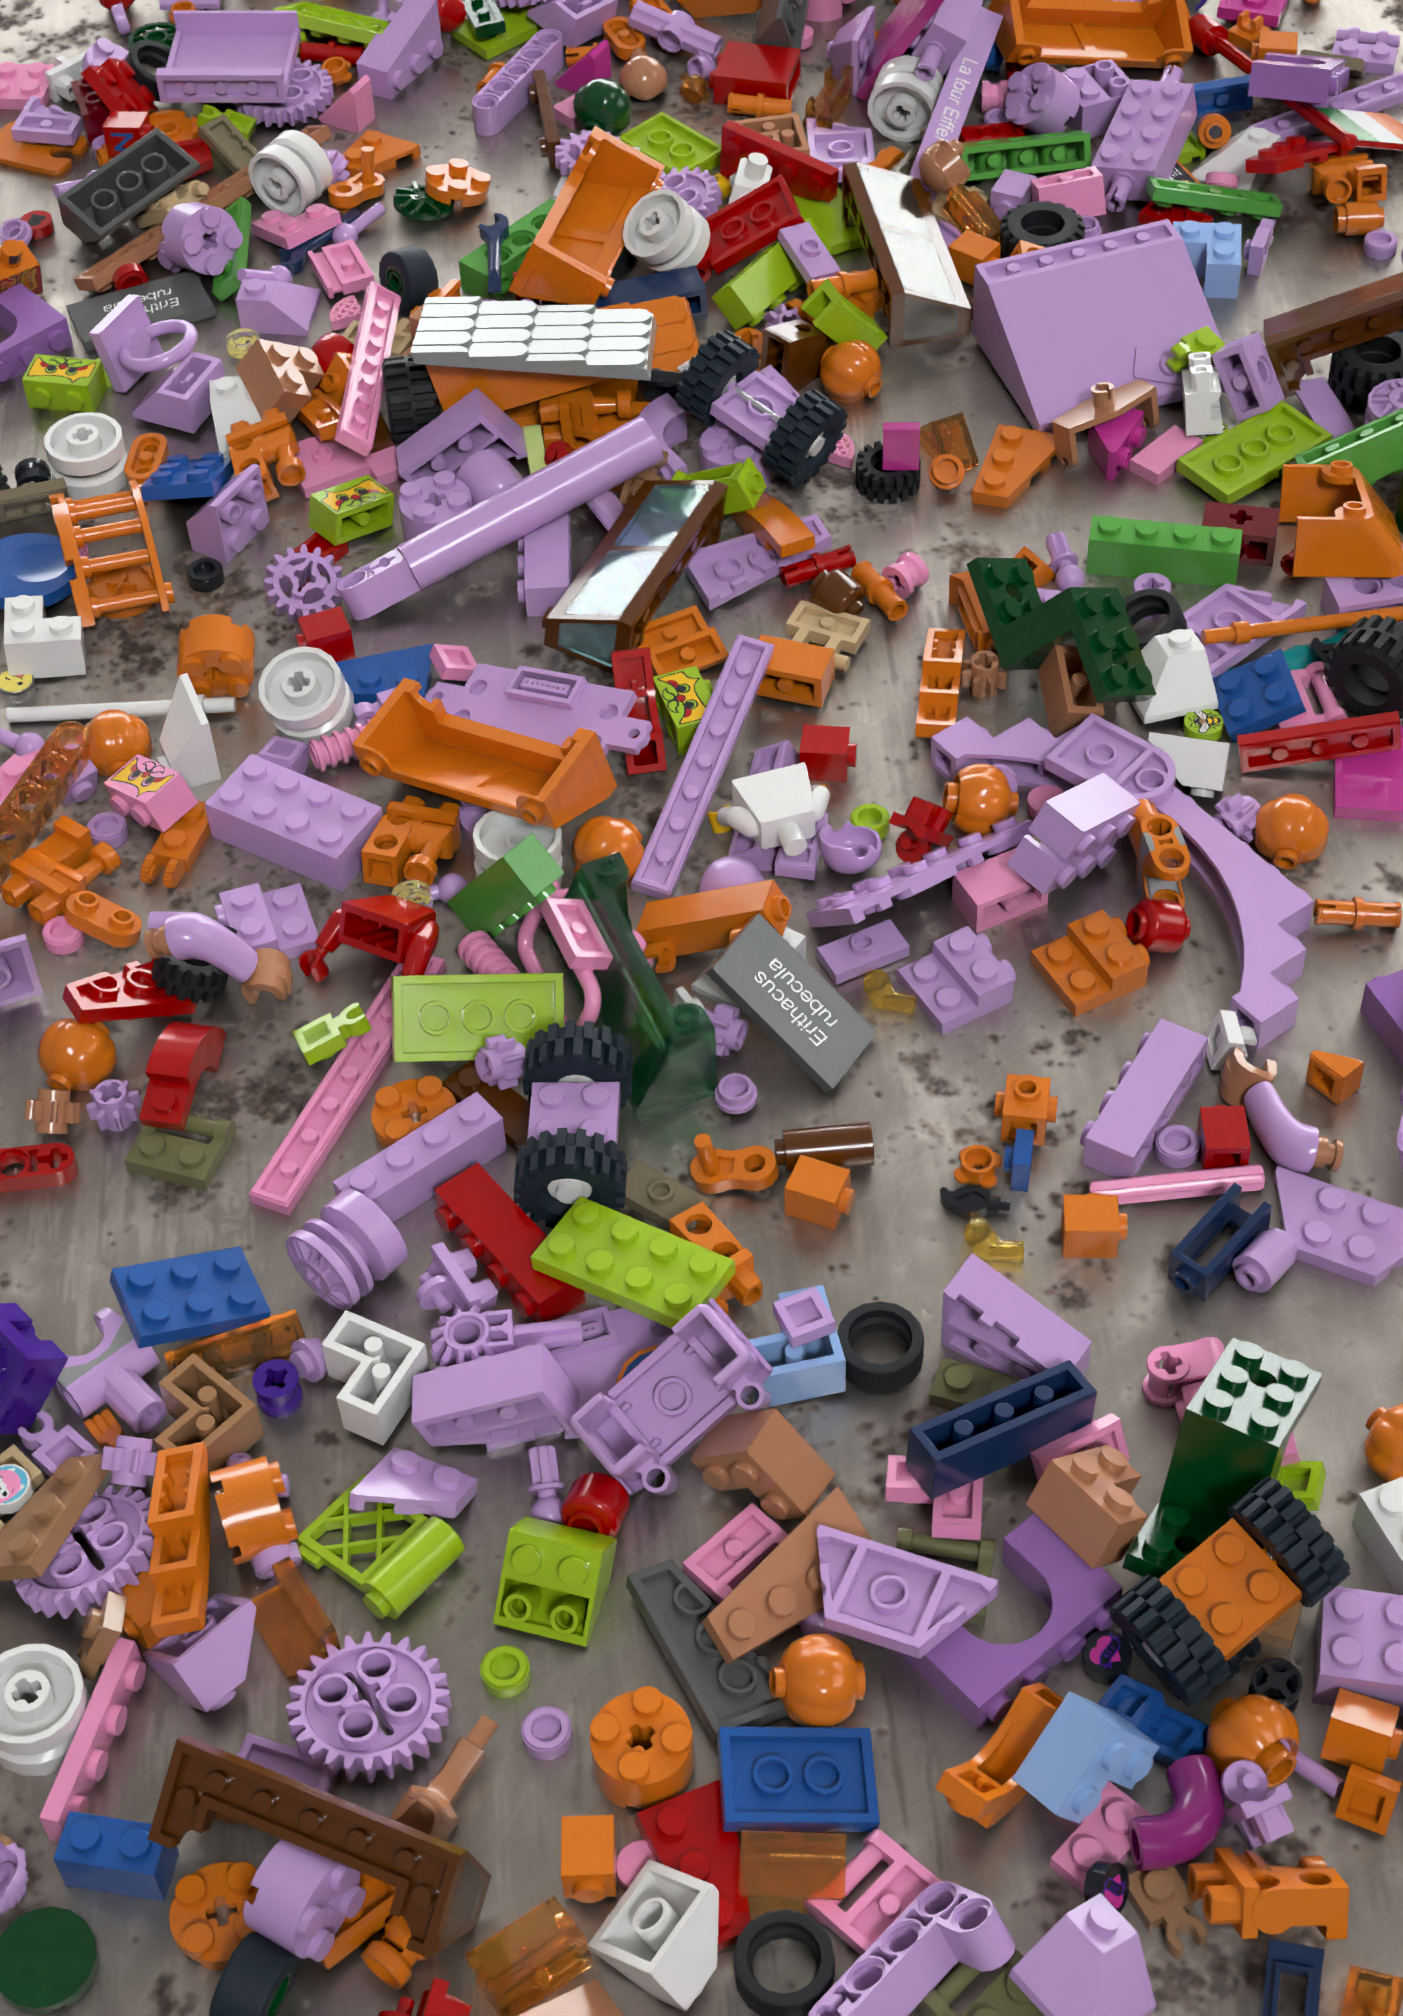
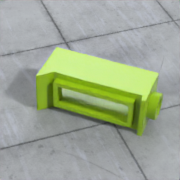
M828 277L801 305L803 311L815 319L812 323L837 343L848 340H863L877 350L888 338L874 318L869 317L843 297Z
M750 457L743 464L739 462L690 474L677 470L671 479L716 480L728 485L724 515L754 509L767 487L762 474L757 470ZM668 485L664 493L678 516L688 519L711 485Z

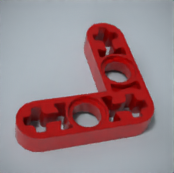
M47 1143L0 1149V1193L59 1187L70 1183L77 1176L79 1170L73 1149L64 1143ZM61 1161L59 1167L54 1168L55 1162ZM21 1163L25 1165L24 1169L17 1175L6 1176L2 1174L3 1170L10 1164ZM33 1163H36L37 1171H34Z

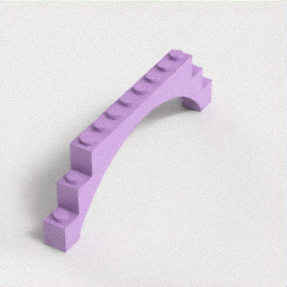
M967 716L931 737L930 765L949 782H954L955 774L969 765L975 763L989 765L1005 764L1017 775L1018 785L1034 788L1040 785H1054L1065 792L1076 785L1046 770L1045 757L1078 726L1055 739L1048 729L1042 728L1033 719L1028 717L993 738L987 729L980 727ZM1155 782L1143 783L1144 786L1150 788L1160 786L1158 783ZM1174 786L1171 796L1164 803L1156 806L1158 813L1169 815L1177 822L1190 854V867L1213 894L1226 917L1235 942L1240 967V992L1231 997L1230 1011L1236 1012L1239 1026H1249L1254 1029L1258 1043L1256 1046H1252L1258 1050L1295 1025L1299 998L1288 985L1302 977L1306 948L1296 936L1309 929L1314 901L1303 889L1296 887L1284 877L1274 865L1267 863L1246 842L1239 840L1218 819L1211 817L1190 796L1183 794Z

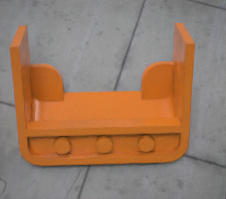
M1335 460L1330 464H1283L1279 522H1297L1293 577L1394 578L1403 576V541L1394 515L1360 470L1353 467L1352 462Z

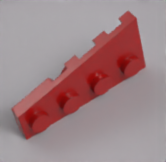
M730 119L722 125L720 174L726 179L730 180V176L737 173L741 158H748L751 153L757 152L765 155L768 159L767 165L773 168L770 180L782 174L792 195L829 203L837 196L838 168Z

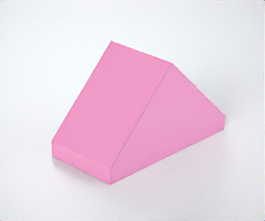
M364 75L318 117L321 123L359 134L376 118L371 79L368 75Z

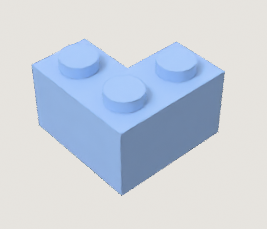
M1191 220L1184 222L1173 221L1174 228L1183 238L1197 277H1203V293L1205 298L1237 299L1241 272V224L1229 222L1200 223Z
M816 1286L831 1313L824 1286ZM809 1288L779 1293L778 1300L802 1292ZM780 1325L781 1333L749 1339L752 1345L773 1368L771 1375L762 1383L771 1395L769 1407L846 1391V1360L837 1330L832 1334L794 1349L791 1347ZM758 1390L751 1393L753 1404L759 1399Z
M1069 1691L1012 1779L1055 1815L1081 1824L1084 1817L1090 1815L1097 1808L1101 1800V1792L1108 1781L1133 1789L1136 1782L1145 1778L1153 1765V1757L1160 1746L1117 1712Z

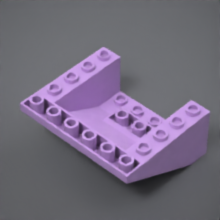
M1169 219L975 265L972 334L1033 429L1037 431L1053 433L1052 421L1092 397L1091 387L1093 385L1097 386V383L1109 382L1114 385V388L1138 380L1133 377L1135 349L1137 346L1170 351L1171 347L1180 342L1181 337L1205 326H1208L1220 338L1183 238ZM1145 381L1156 386L1158 406L1183 401L1182 386Z

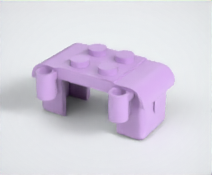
M713 1298L708 1300V1305H697L671 1329L674 1334L607 1392L608 1396L601 1393L596 1394L571 1417L570 1425L604 1468L622 1483L629 1495L639 1492L644 1487L648 1491L660 1496L671 1495L677 1489L678 1477L670 1466L737 1406L740 1405L747 1411L753 1412L766 1410L771 1404V1395L762 1383L771 1375L773 1368ZM755 1390H758V1401L755 1404L749 1405L748 1396ZM664 1472L665 1482L661 1487L657 1488L655 1479Z

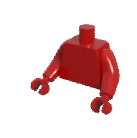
M394 895L343 901L342 907L336 909L331 914L314 943L318 945L317 948L301 954L299 966L305 976L311 974L316 982L324 980L329 974V967L324 960L328 952L333 954L344 943L388 960L403 963L401 976L424 975L439 941V926L436 923V912L428 906H423Z

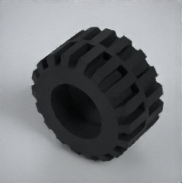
M1032 201L1029 204L1022 203L1017 205V208H1011L1007 211V215L1001 219L1000 258L1009 257L1019 240L1046 248L1082 240L1085 235L1083 218L1080 214H1076V210L1073 208H1066L1061 203H1051L1052 201Z
M1399 331L1334 352L1331 356L1328 376L1330 389L1333 390L1339 402L1344 403V407L1350 410H1358L1359 413L1365 414L1368 395L1376 385L1387 380L1403 378V333Z
M411 355L384 358L382 363L391 437L396 447L439 416L436 391L426 366L415 364Z
M1372 615L1369 619L1363 617L1350 627L1328 653L1325 659L1327 663L1324 665V673L1328 675L1326 682L1329 687L1334 689L1333 694L1337 700L1340 699L1346 709L1349 711L1352 709L1359 717L1398 711L1399 718L1401 719L1403 717V622L1399 624L1395 618L1389 616L1385 619H1382L1380 615Z

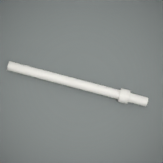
M204 694L197 695L206 716L207 713L236 712L237 710L235 697L206 698ZM172 700L12 707L6 709V719L8 723L93 719L101 712L109 709H118L137 717L164 716L168 714Z

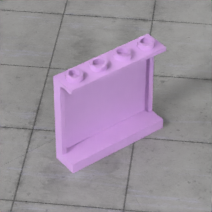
M297 11L173 12L176 26L175 37L166 68H157L155 75L161 103H286L301 40Z

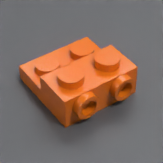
M1101 909L1067 924L1066 936L1032 950L1030 962L1073 1016L1076 1017L1146 986L1150 957L1142 944L1133 945L1128 940L1126 927L1118 916L1110 918Z

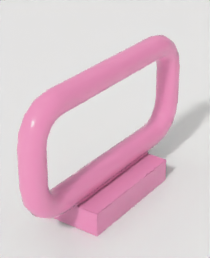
M548 897L530 910L521 923L517 938V949L521 963L526 973H545L535 954L533 944L535 932L542 917H544L569 968L573 969L584 991V1007L576 1022V1026H584V1021H591L595 1024L601 1009L602 998L601 989L593 970H607L613 956L582 899H553ZM564 1012V1027H565V1022L568 1021V1018H567V1016H566V1014H565V1012Z

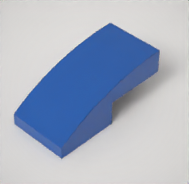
M1122 1673L1097 1703L1117 1712L1158 1744L1160 1747L1153 1758L1168 1767L1183 1757L1199 1755L1206 1746L1207 1724L1167 1706L1162 1692Z

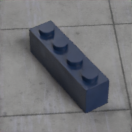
M696 265L615 281L607 297L604 298L599 295L595 303L597 309L629 302L631 305L669 296L686 297L693 319L708 317L707 289Z
M1070 1360L910 1428L905 1467L931 1500L1030 1457V1453L1090 1424L1093 1419L1097 1390Z

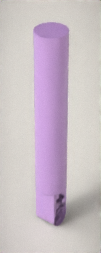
M638 416L398 545L396 549L347 574L339 580L337 589L354 620L367 619L410 595L425 590L664 461L661 447L646 420L642 416Z

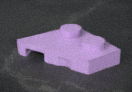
M31 96L11 128L13 141H24L30 144L48 143L57 144L58 146H73L83 130V123L80 116L72 112L63 111L61 107L54 104L47 108L41 105L39 97Z
M394 1447L350 1492L349 1508L364 1511L366 1501L394 1504V1514L414 1515L422 1513L432 1517L455 1518L476 1495L478 1478L462 1473L456 1468L444 1466L420 1457L412 1451Z

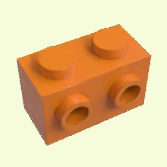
M761 634L759 637L760 641L774 644L775 646L774 654L756 695L822 708L835 677V649Z

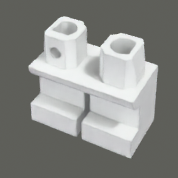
M1210 352L1188 354L1189 369L1181 370L1186 436L1223 433L1219 402L1221 387L1216 367L1211 366Z

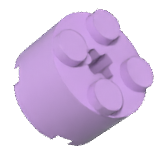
M1045 62L1031 64L1021 72L1013 73L1008 80L1009 91L1006 97L1005 116L1033 135L1064 132L1067 129L1064 124L1070 116L1074 118L1078 112L1080 105L1078 86L1070 78Z
M200 202L176 205L168 212L162 224L161 234H164L165 243L162 246L168 259L181 268L205 275L221 274L229 259L233 261V254L243 241L241 231L227 211Z
M716 419L715 424L706 429L699 439L700 471L739 462L743 464L750 457L757 470L762 474L767 487L769 486L772 471L763 464L765 462L763 461V455L766 452Z
M443 470L437 472L434 476L408 481L401 485L398 503L404 541H408L473 506L469 488L465 483L456 479L453 472Z
M281 1839L270 1850L254 1875L251 1885L259 1890L254 1905L245 1900L243 1909L244 1922L249 1928L299 1958H311L316 1962H320L330 1952L334 1944L335 1934L344 1922L345 1917H354L363 1905L366 1890L359 1886L360 1872Z

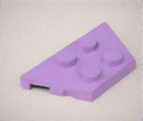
M806 118L807 142L810 148V156L838 168V183L842 182L844 163L859 162L868 165L875 160L872 129L850 127L836 122L832 124V129L818 127L815 118ZM858 167L860 174L864 169L862 167Z
M1225 583L1183 614L1187 621V629L1192 628L1202 643L1201 631L1203 629L1228 627L1231 622L1247 620L1249 624L1301 618L1305 615L1307 603L1299 599H1295L1293 605L1272 601V593L1259 590L1250 591L1241 586ZM1273 637L1251 639L1250 643L1232 645L1231 642L1203 645L1206 649L1212 678L1225 673Z
M1277 1166L1273 1182L1274 1188H1277L1280 1224L1297 1244L1298 1252L1295 1255V1260L1372 1287L1389 1276L1393 1268L1403 1266L1402 1208Z
M819 1524L817 1528L826 1629L920 1659L998 1595L999 1581L824 1525Z

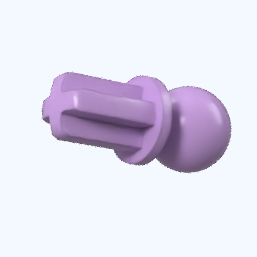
M1061 531L1049 534L1046 537V547L1051 558L1049 567L1056 573L1055 583L1060 591H1064L1069 587H1083L1085 583L1084 572L1077 566L1079 563L1078 556L1071 552L1065 534Z
M551 1445L532 1447L528 1451L532 1486L527 1488V1492L529 1495H538V1500L532 1506L530 1517L563 1525L560 1515L563 1501L557 1497V1492L564 1491L566 1488L565 1483H561L559 1479L556 1449Z

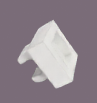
M1220 1009L1203 1034L1208 1037L1206 1054L1210 1069L1217 1071L1222 1070L1227 1056L1233 1053L1236 1047L1245 1052L1244 1058L1246 1060L1248 1055L1245 1044L1256 1046L1258 1043L1254 1029L1249 1026H1239L1237 1015L1234 1011Z

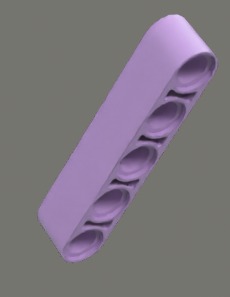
M549 28L538 31L473 97L474 128L477 134L493 136L500 133L530 102L528 84H534L533 71L544 70L549 82L563 67L562 33L559 30Z

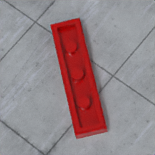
M1398 711L1237 735L1241 773L1401 749Z

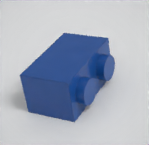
M69 1811L53 1860L65 1886L165 1902L180 1853L177 1846L169 1849L148 1840L152 1825L150 1823Z

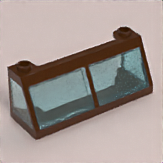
M645 480L636 493L631 492L626 500L623 512L555 607L550 606L546 610L542 620V628H545L544 645L613 673L610 652L632 649L636 645L641 646L645 627L701 546L706 547L717 544L720 540L728 485L716 480Z

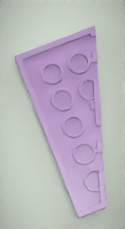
M1014 816L992 824L993 832L981 836L980 831L957 839L959 846L947 851L945 846L933 849L922 855L924 860L912 864L910 861L889 868L887 870L889 875L877 879L870 877L853 884L852 891L842 894L835 892L816 900L817 908L805 912L811 928L857 924L865 920V915L880 912L893 906L891 899L902 900L914 896L958 874L957 870L968 866H975L985 861L982 854L986 853L987 856L1003 852L1019 844L1025 835L1035 836L1028 830L1032 821L1016 822Z

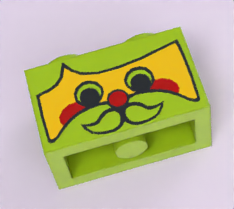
M35 354L22 378L29 408L95 413L107 390L101 360Z
M369 475L310 494L308 526L335 546L393 525L395 494Z
M697 666L653 677L658 714L678 756L687 754L713 693L709 679L703 680Z

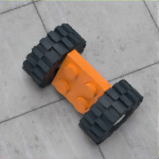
M1266 1476L1227 1509V1516L1231 1520L1161 1578L1157 1579L1155 1576L1152 1577L1151 1574H1148L1109 1606V1612L1114 1617L1113 1621L1122 1630L1121 1633L1124 1638L1134 1647L1133 1650L1145 1661L1149 1670L1157 1675L1161 1683L1167 1689H1170L1179 1701L1182 1700L1187 1707H1194L1231 1676V1668L1227 1661L1293 1605L1300 1601L1305 1607H1313L1351 1574L1348 1562L1343 1559L1345 1556L1342 1550L1333 1543L1335 1541L1328 1531L1323 1529L1320 1525L1321 1521L1315 1514L1312 1515L1307 1510V1506L1300 1498L1296 1499L1292 1491L1285 1485L1282 1487L1275 1478L1271 1479L1269 1476Z

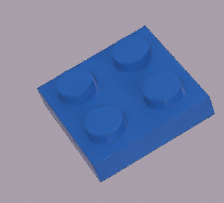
M1281 648L1213 678L1218 707L1233 743L1237 741V735L1260 732L1306 712Z

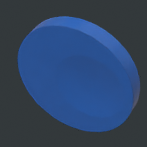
M23 533L0 539V609L5 610V598L20 595H43L44 605L48 607L63 600L72 593L69 580L76 579L74 566L65 565L59 537L42 533Z

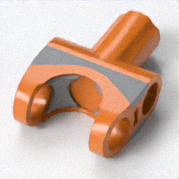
M1138 799L1141 804L1133 815L1136 818V822L1127 835L1137 857L1135 887L1140 899L1173 900L1180 903L1185 910V896L1180 880L1188 875L1191 860L1183 835L1174 818L1158 813L1155 804L1148 799Z

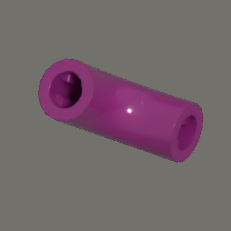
M1190 1755L1175 1761L1166 1772L1167 1783L1173 1798V1806L1168 1811L1158 1815L1130 1818L1128 1830L1129 1843L1134 1864L1139 1872L1168 1868L1193 1860L1216 1839L1226 1813L1224 1795L1220 1785L1221 1778L1215 1762L1210 1757Z

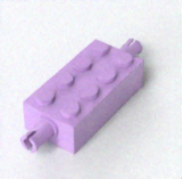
M944 0L909 46L912 49L909 56L920 57L919 63L915 68V75L920 80H933L936 69L941 73L942 77L967 43L983 0Z
M1171 65L1165 67L1160 81L1131 79L1091 164V167L1095 166L1103 175L1106 208L1111 212H1114L1118 202L1116 211L1120 212L1124 209L1127 200L1151 201L1145 190L1148 176L1169 179L1197 117L1194 84L1180 83L1184 74L1178 66L1174 65L1170 75Z

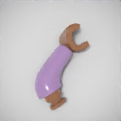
M182 912L169 916L166 919L165 925L160 926L158 930L151 928L145 931L144 943L152 959L162 958L165 954L166 956L173 955L180 961L187 959L203 960L242 983L241 992L249 1004L258 1003L260 990L268 991L277 1000L286 1002L287 995H291L293 974L290 970L291 962L289 957L283 952L271 948H259L255 951L235 933L209 916L198 912Z
M1236 1047L1234 1052L1227 1056L1222 1067L1219 1092L1221 1097L1230 1105H1244L1252 1127L1269 1157L1279 1167L1297 1173L1308 1174L1312 1167L1321 1169L1324 1165L1327 1166L1329 1171H1338L1343 1159V1141L1334 1139L1329 1143L1327 1137L1319 1136L1318 1129L1315 1126L1304 1124L1293 1117L1272 1085L1277 1074L1276 1061L1267 1059L1261 1070L1249 1064L1244 1058L1245 1052Z

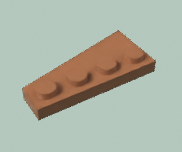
M839 1486L702 1621L703 1626L727 1665L802 1623L824 1608L817 1540L819 1524L872 1540Z

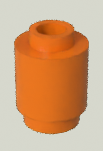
M1208 113L1198 121L1196 134L1203 145L1211 149H1217L1229 141L1231 126L1222 115ZM1213 126H1219L1221 129L1220 134L1216 138L1209 136V130Z
M1376 200L1343 202L1342 206L1334 207L1333 229L1335 234L1342 233L1343 237L1364 236L1384 226V208L1379 207Z

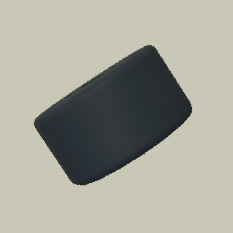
M410 245L388 251L382 256L379 263L380 284L401 296L399 311L406 312L413 310L416 306H422L428 294L438 288L439 281L434 262L422 247Z
M256 1931L248 1933L240 1941L223 1970L210 2004L209 2016H277L295 1979L299 1957Z

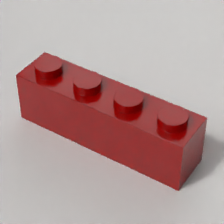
M478 1162L434 1189L437 1204L434 1215L439 1225L447 1233L450 1231L455 1233L459 1238L462 1249L469 1248L473 1256L485 1266L486 1273L494 1286L499 1290L504 1287L512 1296V1302L522 1317L525 1319L531 1317L535 1323L547 1322L561 1318L586 1301L585 1291L532 1268L531 1256L547 1236L515 1204L511 1197Z

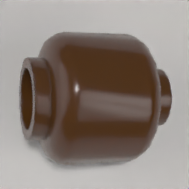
M840 568L822 571L810 585L808 591L811 594L810 603H814L832 613L840 614L845 612L860 616L865 608V604L862 602L865 592L864 588Z

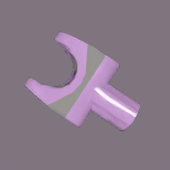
M105 1307L93 1315L97 1327L103 1334L101 1343L93 1351L85 1355H66L69 1359L54 1387L64 1402L82 1419L105 1403H108L136 1434L148 1433L162 1422L164 1415L167 1413L164 1401L141 1378L160 1364L159 1359L151 1346L138 1349L127 1321L115 1311Z

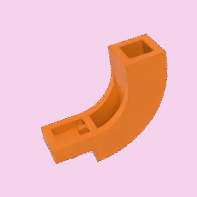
M1041 1682L1022 1687L1003 1722L988 1743L968 1762L944 1770L935 1789L946 1796L945 1799L948 1805L957 1813L973 1818L986 1829L993 1826L1007 1815L1027 1793L1012 1778L1064 1698Z

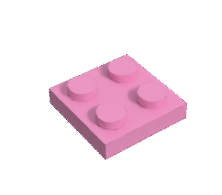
M41 62L32 64L1 63L0 110H23L31 96L39 97L41 105L47 107L50 99V87L44 72L54 68V64H44Z

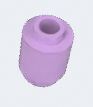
M1271 1228L1268 1231L1260 1232L1233 1261V1271L1238 1283L1249 1291L1257 1293L1269 1291L1295 1263V1255L1298 1252L1295 1240L1286 1231L1279 1228Z

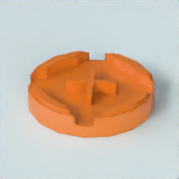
M147 564L92 574V578L86 584L89 597L96 595L97 599L155 588L151 567ZM153 604L102 613L101 616L128 618L141 614L151 608Z

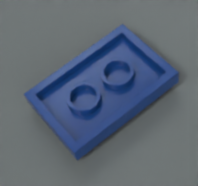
M222 452L203 454L202 459H188V455L185 454L169 456L167 461H164L140 487L143 501L215 496L234 474L231 457H223Z
M241 1246L111 1269L110 1284L138 1349L269 1323L270 1308Z
M719 1727L717 1751L723 1832H872L874 1829H878L880 1818L870 1728Z

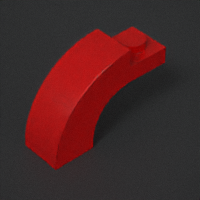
M650 648L612 651L610 654L614 688L634 691L637 696V700L627 717L650 721L653 726L650 732L651 739L648 745L641 749L639 755L623 752L627 774L665 771L667 766L663 732L657 710Z
M173 1022L162 1031L154 1045L145 1070L149 1082L139 1116L143 1126L185 1131L195 1089L202 1072H217L227 1036L222 1028Z

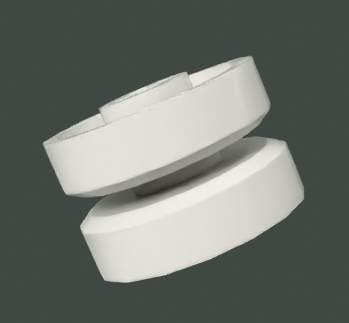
M903 55L892 58L885 63L876 78L874 88L868 100V116L872 125L882 135L894 141L911 142L922 139L923 135L920 133V130L927 129L944 84L941 73L937 69L935 77L931 81L920 80L915 75V68L920 60V57Z
M297 130L283 131L250 160L248 167L250 182L264 204L272 210H279L291 216H298L328 190L333 181L332 165L324 150L307 134Z
M661 189L645 195L632 207L624 223L623 239L625 247L632 255L645 263L651 271L659 273L697 265L702 260L709 246L710 229L705 218L679 194L668 189Z
M78 413L60 419L49 428L44 437V445L48 462L51 464L52 478L64 477L68 496L72 497V500L116 493L127 484L124 466L128 454L125 450L122 428L114 418L102 413Z
M306 646L288 649L274 657L262 672L258 683L259 699L281 737L309 744L310 739L315 738L316 741H319L320 736L325 734L331 737L333 731L337 730L339 733H342L343 728L348 727L353 716L354 695L333 657L323 650Z
M494 810L486 813L475 824L472 836L473 852L475 855V878L532 833L563 870L561 827L553 829L540 824L531 825L523 819ZM563 875L556 879L560 886L562 883Z
M24 1644L7 1650L0 1655V1764L9 1771L22 1776H46L59 1771L91 1698L78 1664L64 1650L48 1644Z

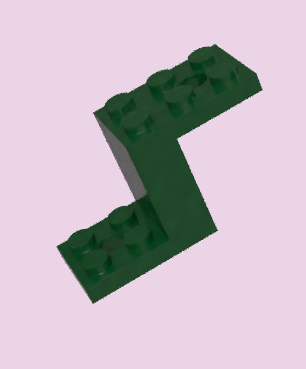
M977 557L966 564L1003 670L1039 669L1054 645L1077 646L1097 703L1146 701L1157 695L1152 683V674L1145 664L1139 647V638L1133 630L1128 617L1126 602L1118 588L1069 587L1043 603L1034 582L1033 571L1028 565L1026 558Z
M1232 1337L1185 1410L1160 1501L1126 1552L1122 1568L1142 1577L1151 1574L1152 1577L1161 1578L1187 1556L1180 1551L1191 1553L1231 1520L1227 1516V1509L1266 1476H1269L1271 1479H1277L1289 1437L1317 1392L1323 1374L1308 1368L1300 1361L1285 1359L1263 1350L1255 1343L1241 1341Z

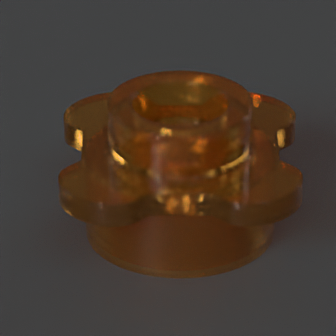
M685 72L680 75L683 84L679 91L685 100L692 104H699L702 100L709 101L712 96L707 89L708 82L698 74L690 76Z

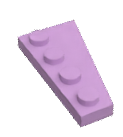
M813 514L800 518L815 535V548L782 559L774 549L766 551L753 533L700 548L686 567L685 572L708 610L710 611L779 575V567L809 559V554L821 553L830 548L831 535L818 515Z

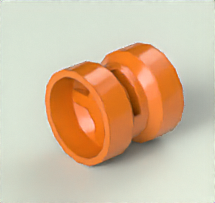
M393 1915L385 1925L383 1937L380 1940L372 1941L361 1954V1958L366 1966L379 1979L397 1990L402 1989L411 1978V1968L414 1964L427 1958L406 1949L411 1932L408 1923L402 1915L399 1917Z

